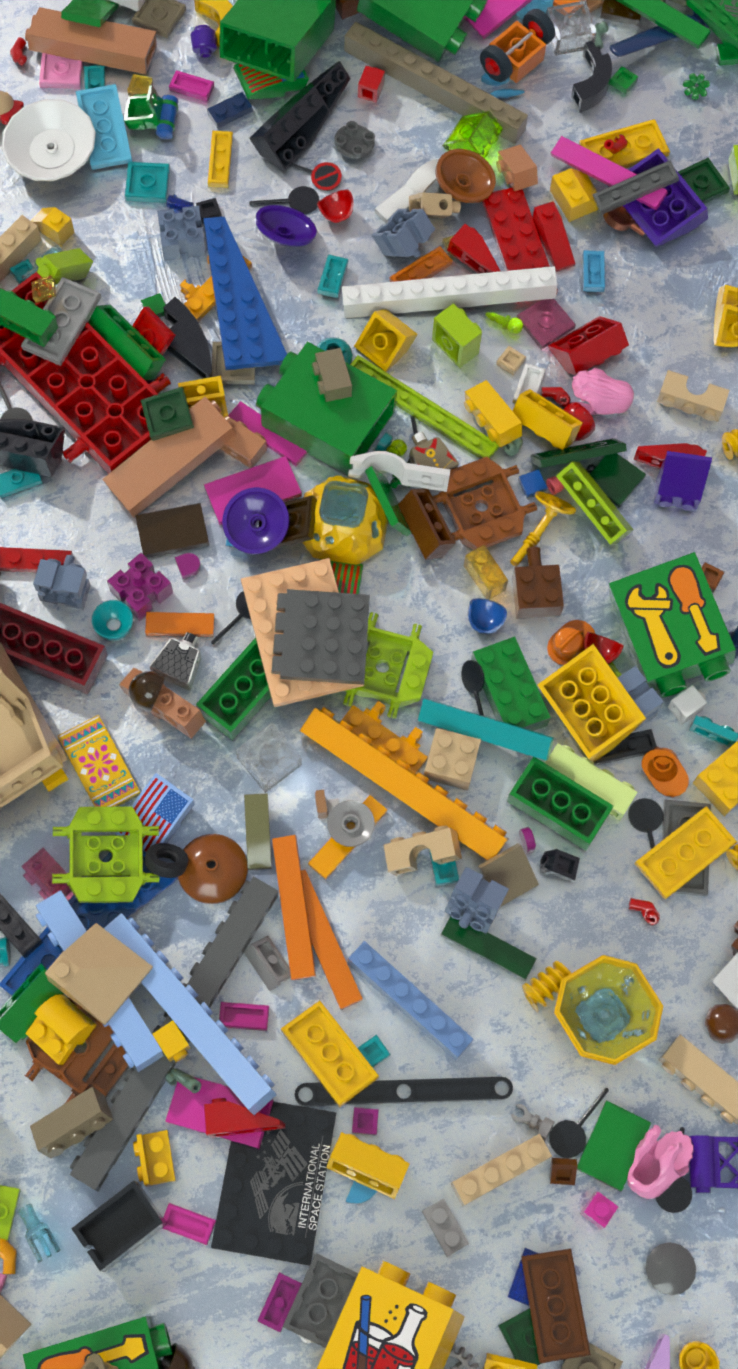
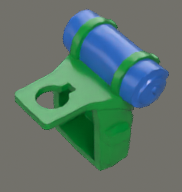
M149 85L148 94L128 97L124 122L131 130L156 129L158 137L169 140L173 137L175 131L178 98L173 95H164L161 98L153 85Z

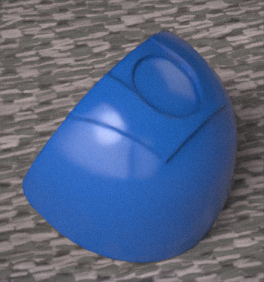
M472 599L467 612L468 621L475 631L491 634L502 627L507 617V610L504 606L492 600Z

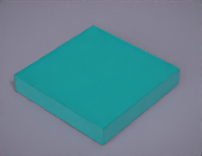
M128 162L125 201L167 203L170 164Z

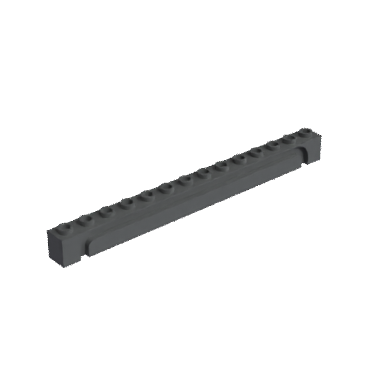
M254 876L250 882L247 880L240 891L242 896L239 901H234L228 910L230 915L226 922H220L215 931L217 936L213 943L210 941L207 943L202 952L205 956L200 963L196 962L189 974L192 977L187 984L183 983L185 987L190 985L198 994L195 999L200 1005L205 1002L211 1008L264 921L267 912L270 911L279 896L278 890ZM166 1011L164 1013L165 1021L161 1026L157 1025L152 1034L172 1021V1018ZM179 1028V1030L181 1031L182 1035L184 1036V1038L186 1039V1041H187L188 1044H189L190 1040H189L188 1037L182 1032V1030ZM164 1053L163 1057L140 1072L136 1068H131L124 1078L126 1084L123 1089H118L111 1099L113 1105L110 1108L113 1120L105 1124L102 1129L97 1130L95 1134L91 1133L83 1145L86 1149L81 1157L79 1155L75 1157L70 1166L72 1170L71 1176L97 1192L164 1085L166 1074L170 1073V1070L177 1063L175 1060L169 1062Z

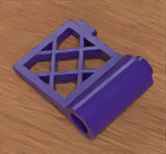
M689 1136L692 1140L694 1151L692 1154L693 1158L689 1162L690 1188H696V1193H711V1188L738 1189V1183H735L738 1180V1171L729 1163L736 1153L738 1154V1146L734 1144L738 1143V1137ZM719 1142H726L733 1149V1152L726 1159L719 1153ZM725 1166L735 1175L729 1183H721L720 1171Z

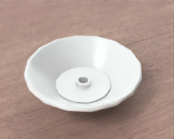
M43 99L26 105L11 117L3 131L1 148L6 162L19 175L34 181H56L72 175L86 164L94 150L96 132L91 118L78 105L62 99Z

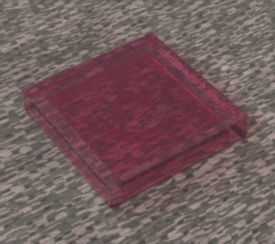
M555 299L541 300L516 317L517 321L541 350L576 327V324Z

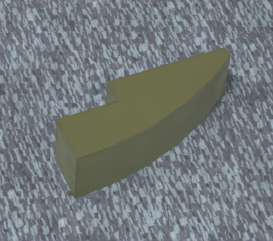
M268 793L244 795L248 870L272 869Z

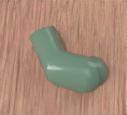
M605 21L595 24L590 31L591 40L599 49L604 47L601 37L609 30L608 24Z
M519 437L504 446V451L507 455L514 456L519 452L523 445L522 438Z
M178 1068L171 1069L170 1073L165 1076L166 1081L171 1086L179 1082L192 1093H197L201 1089V1083L197 1079Z

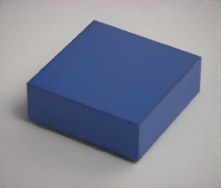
M539 469L521 475L518 478L526 498L534 496L537 491H547L546 483Z

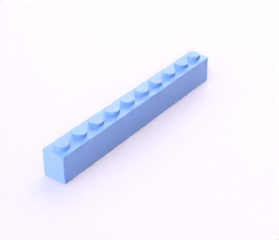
M121 913L104 929L153 966L141 983L245 1107L255 1115L277 1095L272 1089L275 1084L266 1074L261 1076L256 1071L260 1066L250 1055L247 1058L244 1057L241 1053L244 1049L235 1037L231 1040L227 1037L225 1033L229 1030L220 1020L215 1022L210 1017L213 1011L205 1002L201 1005L195 999L198 996L195 990L190 985L185 987L180 982L183 976L175 967L171 970L166 965L169 962L166 956L160 950L156 953L151 948L154 942L146 933L142 936L137 931L140 926L132 917L127 919Z

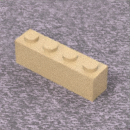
M23 215L0 236V282L10 273V268L19 264L42 240L38 226Z
M680 1034L660 1057L661 1067L671 1075L676 1074L682 1079L681 1084L685 1088L701 1095L700 1099L707 1106L717 1108L721 1112L720 1116L726 1122L738 1124V1081Z
M538 1134L453 1181L451 1186L463 1207L546 1161L552 1155L541 1135Z

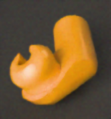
M0 1238V1257L3 1259L2 1274H15L17 1251L7 1240Z

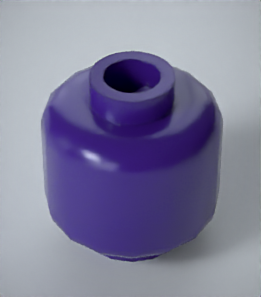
M198 25L191 32V48L195 54L201 58H208L217 50L215 30L210 28V26Z

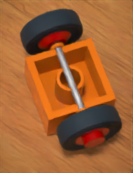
M532 9L523 17V25L518 21L513 23L481 52L480 62L487 75L497 82H503L510 77L517 84L544 60L546 45L555 37L553 22L542 10Z

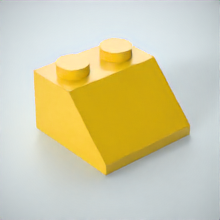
M570 168L552 176L550 192L568 222L598 210L592 195L597 193V190L587 174Z
M387 309L378 310L372 314L354 347L387 372L407 353L418 334Z

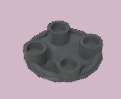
M349 121L346 126L337 131L334 137V144L342 155L359 159L366 157L372 152L375 146V134L366 127L358 125L357 122Z
M671 1242L660 1244L646 1258L648 1279L653 1287L662 1294H681L689 1289L695 1280L696 1265L694 1258L680 1244Z

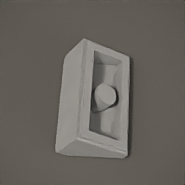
M269 936L250 944L244 951L245 956L269 991H272L291 978L290 967Z

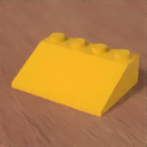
M594 644L537 684L587 758L593 762L614 749L646 720L644 714Z

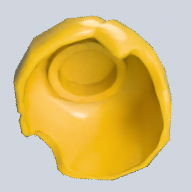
M701 1341L689 1342L683 1346L679 1353L680 1369H719L720 1367L717 1353L707 1343Z

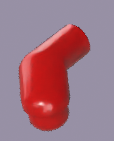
M18 37L10 50V56L15 63L17 62L20 66H23L27 61V57L22 52L26 41Z
M620 134V138L615 137L614 141L611 139L606 140L604 147L612 154H617L627 147L628 141L624 135Z
M541 387L542 397L552 398L558 405L563 407L570 403L571 398L562 387Z
M630 898L629 910L639 911L649 925H656L659 922V912L652 902Z

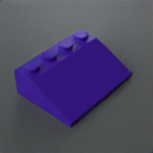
M658 148L630 168L629 171L638 175L667 162L668 159ZM676 169L679 181L664 187L668 193L657 210L637 200L623 205L655 247L691 232L708 220V208Z

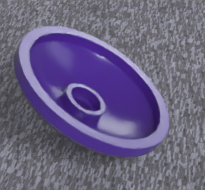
M268 205L260 208L255 216V224L259 231L276 244L287 247H301L311 243L316 237L317 229L313 221L305 214L293 208L281 205Z
M259 487L248 488L233 496L226 505L222 518L223 530L228 541L241 552L253 555L264 554L275 549L284 540L289 528L288 509L283 500L271 490ZM259 520L262 521V526L257 528L255 523Z

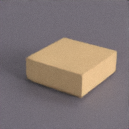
M508 346L498 358L496 365L514 376L525 362L526 356Z

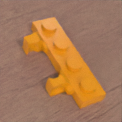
M243 256L248 269L250 270L252 268V262ZM212 276L202 286L197 285L195 287L193 284H188L186 279L179 285L180 291L186 295L185 299L187 301L184 305L199 322L216 305Z
M380 701L371 710L366 708L364 712L353 705L342 719L353 726L352 731L358 735L361 732L372 739V745L377 748L380 745L391 752V758L396 761L398 759L405 761L410 765L409 770L417 774L428 759L426 755L419 751L421 745L417 743L423 736V731L415 727L407 738L403 735L400 738L381 724L382 720L379 718L385 711L386 706Z

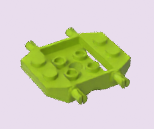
M370 612L367 642L370 643L366 653L364 686L345 690L346 695L343 705L347 706L348 703V707H352L355 695L375 698L383 703L390 704L387 716L391 718L393 712L392 719H396L399 707H404L421 700L433 651L419 639L422 629L421 625H418L416 632L417 624H413L409 637L376 628L379 615L375 613L373 618L374 612ZM408 652L409 657L407 660L399 692H396L404 661L406 658V654ZM380 663H385L389 666V669L383 673L379 672L376 666Z
M132 806L79 807L70 825L67 827L53 826V837L67 836V839H69V873L52 874V884L67 883V886H69L79 903L133 902L142 885H145L147 882L159 883V876L143 872L142 838L144 836H159V826L142 825ZM82 832H129V835L82 836ZM105 850L111 852L112 860L102 862L99 859L100 852ZM94 876H130V877H94Z

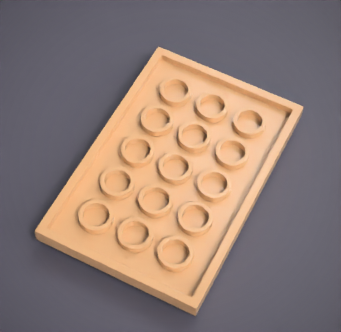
M329 558L241 578L243 592L274 707L364 686L361 684L280 679L279 674L271 673L272 657L282 656L273 654L274 635L284 634L275 632L276 613L282 612L276 610L277 595L279 593H287V589L339 593Z

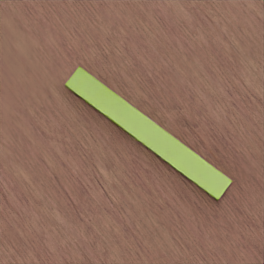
M357 355L350 364L396 389L397 407L414 416L479 459L484 457L491 459L500 448L495 441L492 442L482 432L363 357Z

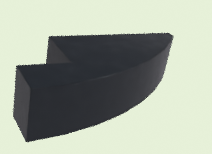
M174 297L163 307L165 319L173 324L170 330L176 335L167 351L201 379L212 377V364L206 337L194 315L179 299Z

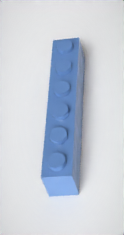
M363 941L348 958V964L455 1061L470 1046L474 1039L367 942Z

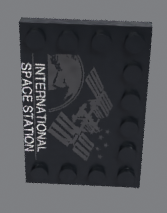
M273 1101L269 1116L284 1122V1129L264 1131L259 1149L231 1141L211 1244L212 1249L310 1266L337 1112Z

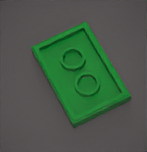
M72 0L61 11V18L101 27L119 8V4L110 0Z
M374 467L367 468L365 473L390 525L404 536H409L412 532L398 506L399 502L387 478Z
M606 1100L577 1164V1170L621 1192L627 1181L628 1172L634 1162L635 1150L639 1142L644 1139L651 1122Z

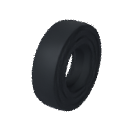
M157 843L150 846L146 852L145 866L157 876L176 878L183 875L187 869L188 855L176 845ZM158 858H168L174 861V863L163 862Z

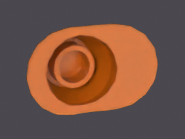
M569 621L555 632L548 641V655L554 662L565 665L584 651V639L587 631L595 633V630L585 621Z
M657 746L654 750H650L644 755L642 769L659 793L675 797L686 791L689 785V777L674 751Z

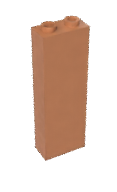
M39 7L36 15H33L31 26L27 28L25 33V40L28 41V47L31 51L141 74L147 73L157 48L156 31L105 21L101 27H95L64 20L61 18V11Z
M205 396L190 408L194 428L155 441L150 440L102 479L133 518L236 435L233 427H235L234 423L228 416L223 417L220 414L222 410L214 400L210 402Z

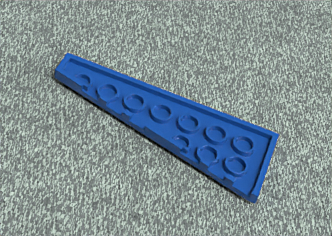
M225 217L204 218L225 371L281 365L287 352Z
M142 850L143 872L152 873L145 866L146 852ZM109 852L104 857L102 862H109L112 860L113 856L111 852ZM94 876V877H130V876ZM160 877L159 883H145L140 888L133 902L79 903L74 895L68 902L86 931L95 923L105 928L121 913L126 918H129L175 883L178 877ZM48 927L39 935L44 943L26 958L22 956L0 982V987L11 996L40 963L49 969L60 956L59 954L63 953L59 945L54 947L47 934L51 932Z

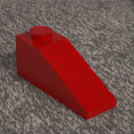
M554 201L534 207L532 218L544 249L552 265L555 266V271L558 272L575 266L565 227Z
M464 224L450 239L447 251L477 274L501 272L482 235L475 228Z
M688 443L638 446L633 460L661 469L667 451L705 456L707 450L702 449L699 445Z
M226 1098L212 1099V1103L204 1104L206 1135L211 1138L285 1128V1123L281 1120L260 1112L253 1115L246 1107L227 1101Z

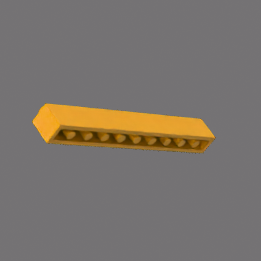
M325 707L313 709L300 729L302 733L438 827L448 826L457 831L458 840L486 860L493 858L502 851L509 840L505 836L507 832L496 824L494 827L486 823L487 818L477 811L474 814L466 809L468 807L466 803L458 798L454 801L448 797L449 792L439 785L434 787L429 784L428 781L430 779L420 772L415 774L410 771V765L401 759L396 761L391 758V752L381 745L378 748L372 745V739L362 732L360 735L353 732V726L344 720L339 722L334 719L333 716L335 714Z

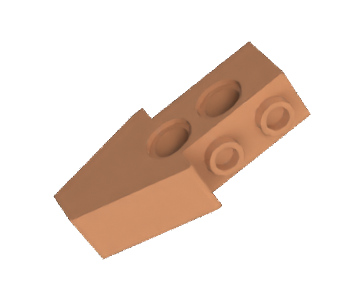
M133 668L119 685L126 695L129 696L130 682L142 671ZM163 683L150 713L158 719H163L192 739L206 722L201 711L171 691Z

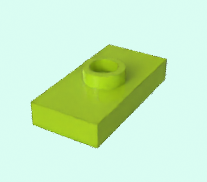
M0 1185V1238L9 1241L21 1189Z

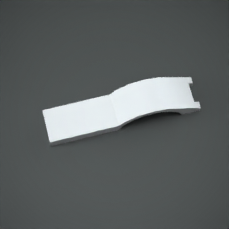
M439 159L429 161L420 166L409 178L406 185L375 208V214L387 224L389 222L388 218L397 209H409V196L422 192L425 193L437 181L435 169Z
M374 451L351 456L350 464H353V469L349 470L348 477L360 479L365 474V470L372 466L376 470L386 471L395 475L402 485L447 492L450 469L406 463L396 454L386 451Z

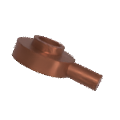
M623 206L603 214L606 223L616 230L625 231L630 228L642 237L645 234Z

